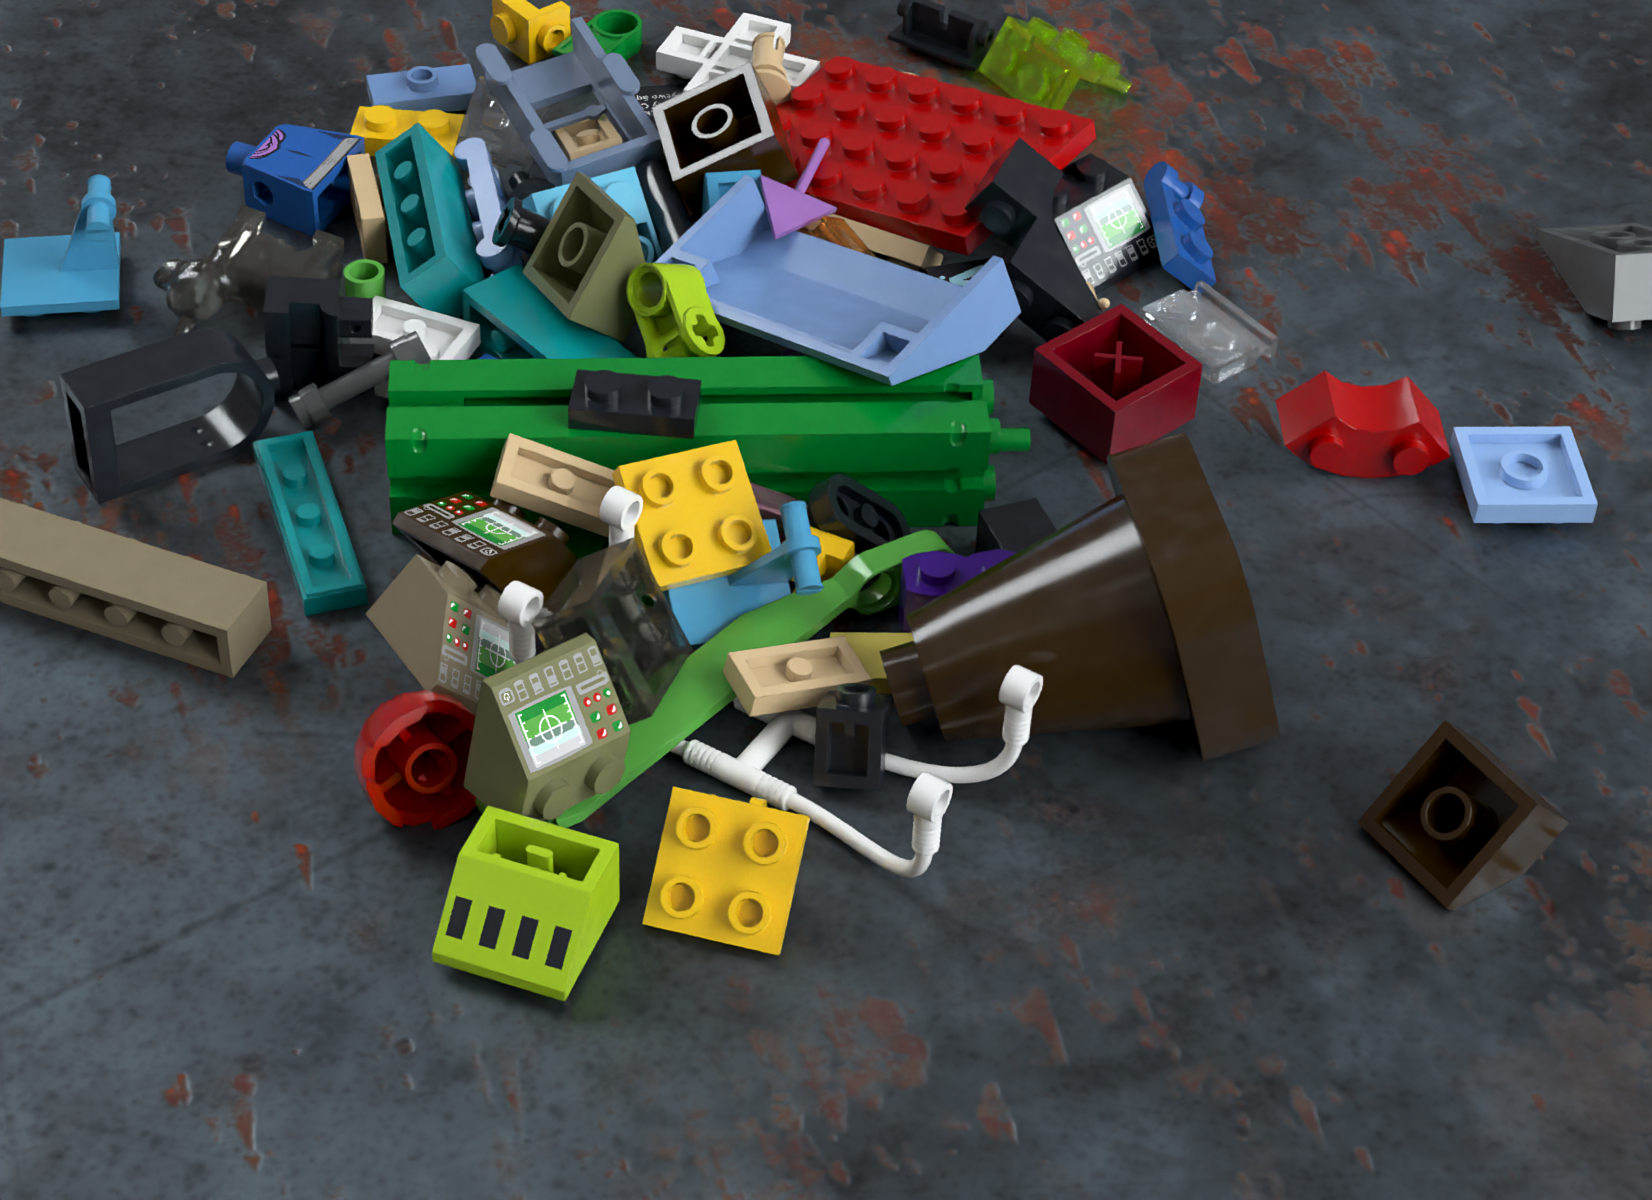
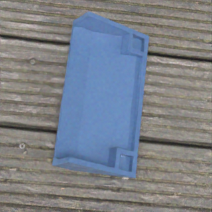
M744 175L654 262L687 264L696 267L704 278L706 291L715 316L720 323L891 386L985 351L1021 313L1003 258L994 255L962 287L798 231L774 240L767 211L753 177Z

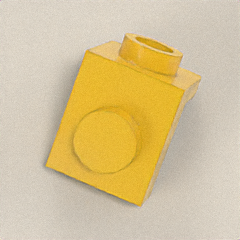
M492 0L493 16L490 20V27L493 38L529 65L553 56L552 49L571 36L570 6L563 1L538 9L527 0Z

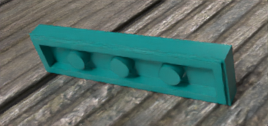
M313 431L254 441V459L305 616L368 604L367 587Z

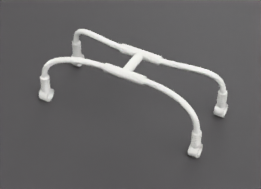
M613 486L602 500L599 515L603 522L609 524V558L614 563L620 595L633 621L648 641L665 658L677 666L688 655L682 650H675L674 643L651 619L639 599L632 579L630 562L634 559V525L641 515L643 498L639 494L621 486ZM518 580L511 582L504 589L497 610L501 618L508 620L509 654L516 664L534 657L536 653L535 620L541 612L544 599L541 591ZM1014 665L1006 674L999 692V701L1005 704L1002 737L1006 743L1002 752L995 759L987 763L967 767H951L913 761L886 753L885 770L917 778L910 790L906 804L907 810L914 814L912 848L915 851V856L912 860H906L888 852L827 810L797 794V789L794 786L761 771L792 736L815 746L816 718L799 709L753 716L768 725L737 758L722 753L696 739L690 742L683 740L670 752L681 756L685 764L695 767L697 770H701L753 797L765 799L767 803L782 811L791 809L799 814L811 817L810 820L824 828L887 871L902 877H917L928 869L933 854L939 849L942 816L950 803L953 793V785L951 783H975L995 778L1007 771L1019 757L1022 746L1029 739L1032 710L1042 690L1043 677L1020 665ZM738 697L732 700L737 710L747 713Z

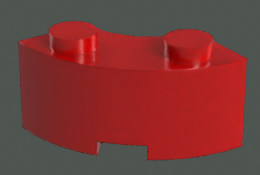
M1325 370L1276 399L1284 445L1303 461L1330 473L1358 478L1415 475L1422 472L1425 468L1451 457L1439 411L1408 376L1386 385L1362 387L1341 382Z

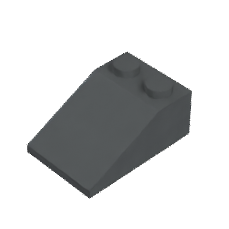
M1639 223L1537 229V241L1586 313L1607 320V327L1616 330L1640 329L1642 320H1652V227Z

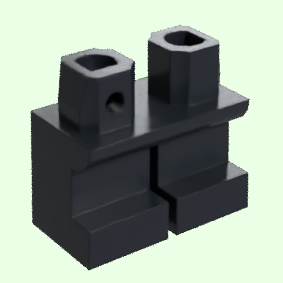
M268 275L264 303L266 357L270 358L273 362L280 380V390L274 393V401H289L288 398L293 395V390H300L313 382L319 389L374 360V344L342 343V337L372 338V298L341 296L340 280Z

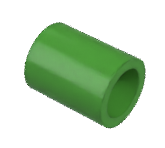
M361 259L353 261L345 267L344 282L346 296L372 299L375 296L386 298L384 267L379 262Z

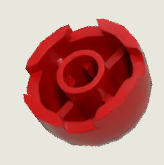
M430 690L405 692L380 704L365 720L354 746V771L368 802L394 826L403 828V824L417 826L432 821L433 829H440L467 816L476 806V797L463 787L476 715L459 700Z

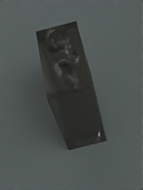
M634 537L578 559L531 622L546 651L584 633H587L596 640L628 725L652 717L693 650ZM642 596L652 597L655 603L654 606L645 605L642 602Z

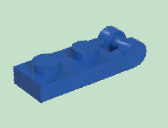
M1161 161L1152 166L1144 179V190L1161 266L1201 296L1216 283L1211 261L1213 251L1206 241L1203 229L1205 219L1199 210L1204 201V192L1192 182L1183 183L1178 179V172L1166 162Z

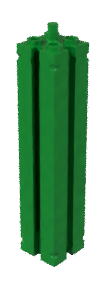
M979 354L893 386L812 356L430 360L427 364H418L415 360H390L389 407H387L385 447L388 478H390L389 500L392 535H404L392 524V521L399 512L465 490L490 502L493 498L490 496L502 449L510 433L612 470H616L618 466L736 440L762 520L776 519L778 529H784L779 508H781V505L792 501H804L807 504L806 510L809 524L815 528L808 510L810 491L814 485L835 474L847 475L892 502L901 511L909 527H943L945 523L949 522L956 523L958 526H977L979 510H984L985 501L995 500L996 474L994 465H988L989 455H999V452H1029L1031 444L1029 427L1000 428L998 417L989 418V415H993L994 386L992 379H983ZM577 369L590 371L610 370L616 373L649 376L670 375L684 379L701 380V403L694 439L568 428V406ZM517 506L526 514L524 520L532 524L536 522L538 517L550 521L548 516Z

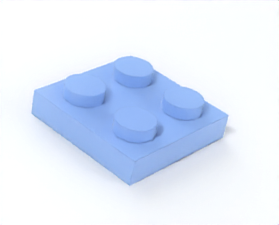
M1570 426L1453 427L1450 449L1473 523H1593L1598 503Z

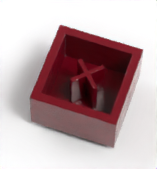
M1121 303L1034 349L1029 403L1108 466V455L1153 442L1195 418L1203 364Z

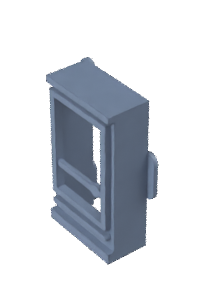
M581 16L571 19L572 52L511 71L495 45L483 43L476 48V57L485 70L487 90L491 96L494 95L541 171L547 180L556 187L570 184L577 171L587 175L589 178L630 167H635L636 170L642 163L649 160L663 161V146L659 132L634 96L640 90L639 80L620 54L605 53ZM591 91L601 104L599 106L590 105L584 111L544 124L535 112L537 109ZM606 113L625 142L568 161L551 131L587 119L596 120Z

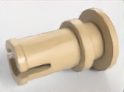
M763 32L754 37L752 41V65L775 105H778L779 103L789 101L791 98V85L787 80V72L783 67L786 48L785 41L779 35L774 49L775 33Z

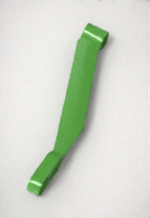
M917 531L853 557L832 578L823 581L824 588L816 594L800 596L794 592L742 614L622 708L631 733L624 760L625 770L620 783L616 784L607 793L596 794L566 809L559 817L553 820H545L544 822L564 828L582 822L734 700L737 695L723 674L729 652L805 642L848 608L856 609L860 614L870 615L899 605L903 558L930 551L955 553L935 531ZM881 573L878 580L872 586L860 592L863 585L869 579ZM476 798L477 809L482 815L487 807Z

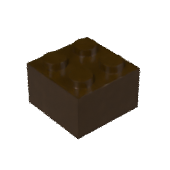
M751 62L652 107L672 180L697 220L701 218L705 173L761 170V175L781 184H786L799 178L776 105Z

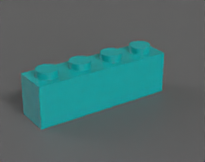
M416 123L375 152L400 288L423 309L458 318L463 315L462 290L485 278L481 261L476 253L477 242L465 196L460 166L419 123Z
M519 264L462 290L463 319L480 324L481 343L478 347L485 353L498 359L638 358L627 350L618 339L567 319L523 274L524 268Z

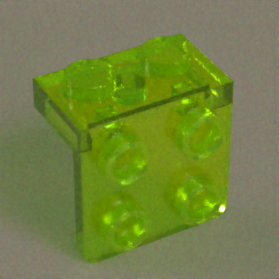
M1008 16L978 69L1013 98L1054 110H1062L1079 78L1127 93L1132 84L1119 74L1122 69L1120 63L1101 52L1096 51L1093 54L1087 49L1091 43L1087 38L1066 27L1063 28L1060 34L1054 26L1035 16H1032L1029 22Z

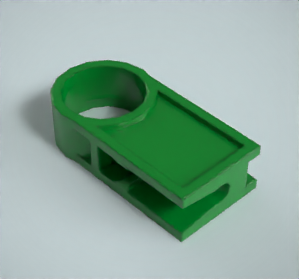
M623 9L603 11L586 23L606 54L617 53L627 61L642 49V19L631 11ZM572 35L553 48L552 54L560 56L572 52Z

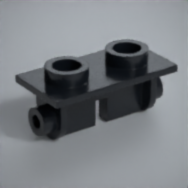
M900 0L897 7V15L903 17V22L888 34V40L907 46L914 52L926 53L947 61L959 69H968L976 72L1001 49L1000 44L993 42L995 30L989 27L986 20L953 10L948 14V24H945V6L929 0Z

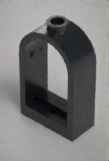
M199 329L186 332L59 374L74 469L98 504L237 455L250 446L267 426L274 408V393L280 390L279 376L270 358L264 357L255 361L239 340L229 333L216 329ZM237 373L236 381L228 396L210 412L195 419L115 445L110 410L217 374Z

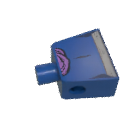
M282 124L276 126L258 146L239 141L234 142L226 156V169L229 173L243 177L245 204L251 211L308 236L317 238L350 202L347 156L365 154L364 137Z

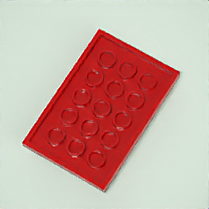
M835 56L827 61L819 71L792 91L789 101L776 105L799 178L784 185L795 188L819 140L827 138L830 143L805 194L837 207L836 212L833 213L835 215L969 256L994 232L986 228L983 223L966 211L964 207L990 166L1010 146L1021 138L1061 171L1096 139L1094 119L1070 114L1065 110H1054L1025 103L1020 99H1009L981 92L976 88H965L937 81L932 77H921L896 71L891 67H880L856 61L846 56Z

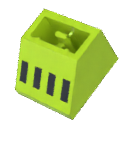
M488 805L458 854L432 949V961L565 1002L620 901L619 843Z

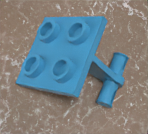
M96 174L87 180L88 192L81 201V208L72 235L4 239L0 301L2 317L21 315L37 317L43 314L68 312L97 313L103 310L120 309L121 239L120 232H114L113 219L116 216V201L111 195V180L107 176Z
M804 501L788 502L779 508L786 537L782 544L780 543L776 519L762 520L772 549L771 552L732 575L664 591L675 650L699 649L742 614L790 595L789 581L793 576L797 595L807 596L822 591L824 587L821 582L816 558L821 553L819 538L811 534L806 510L807 504Z

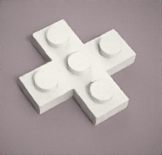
M743 13L724 38L676 26L656 51V69L691 80L684 88V93L748 62L752 63V41L760 33H775L774 49L779 35L784 39L785 47H787L790 43L791 24ZM784 53L783 67L787 72L791 93L796 87L802 85L819 71L820 61Z

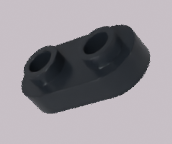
M835 474L814 485L810 491L808 510L815 528L853 541L855 553L858 555L911 534L905 517L892 502L847 475Z

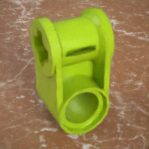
M644 262L637 265L631 271L627 280L626 294L644 339L648 358L715 357L722 352L725 347L724 331L715 316L706 291L704 278L696 267L687 264ZM666 346L668 350L664 352L663 348Z

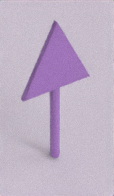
M827 138L819 140L794 189L763 175L759 176L774 240L836 212L837 207L805 194L830 143Z

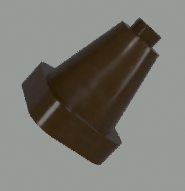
M1185 432L1108 455L1107 463L1115 494L1114 498L907 614L914 641L879 651L902 727L937 717L945 742L1002 737L1005 704L999 701V692L1009 670L1014 665H1020L1043 677L1042 690L1032 710L1029 735L1185 723L1201 762L1280 738L1278 719L1262 641L1247 581L1230 533Z

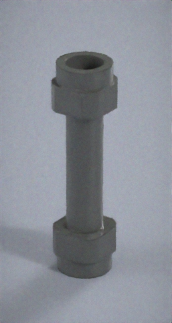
M414 331L406 336L402 335L389 342L391 351L318 389L317 385L313 382L289 397V402L303 427L307 429L332 418L333 415L330 409L389 379L390 360H415L418 364L430 362L432 359L417 332Z

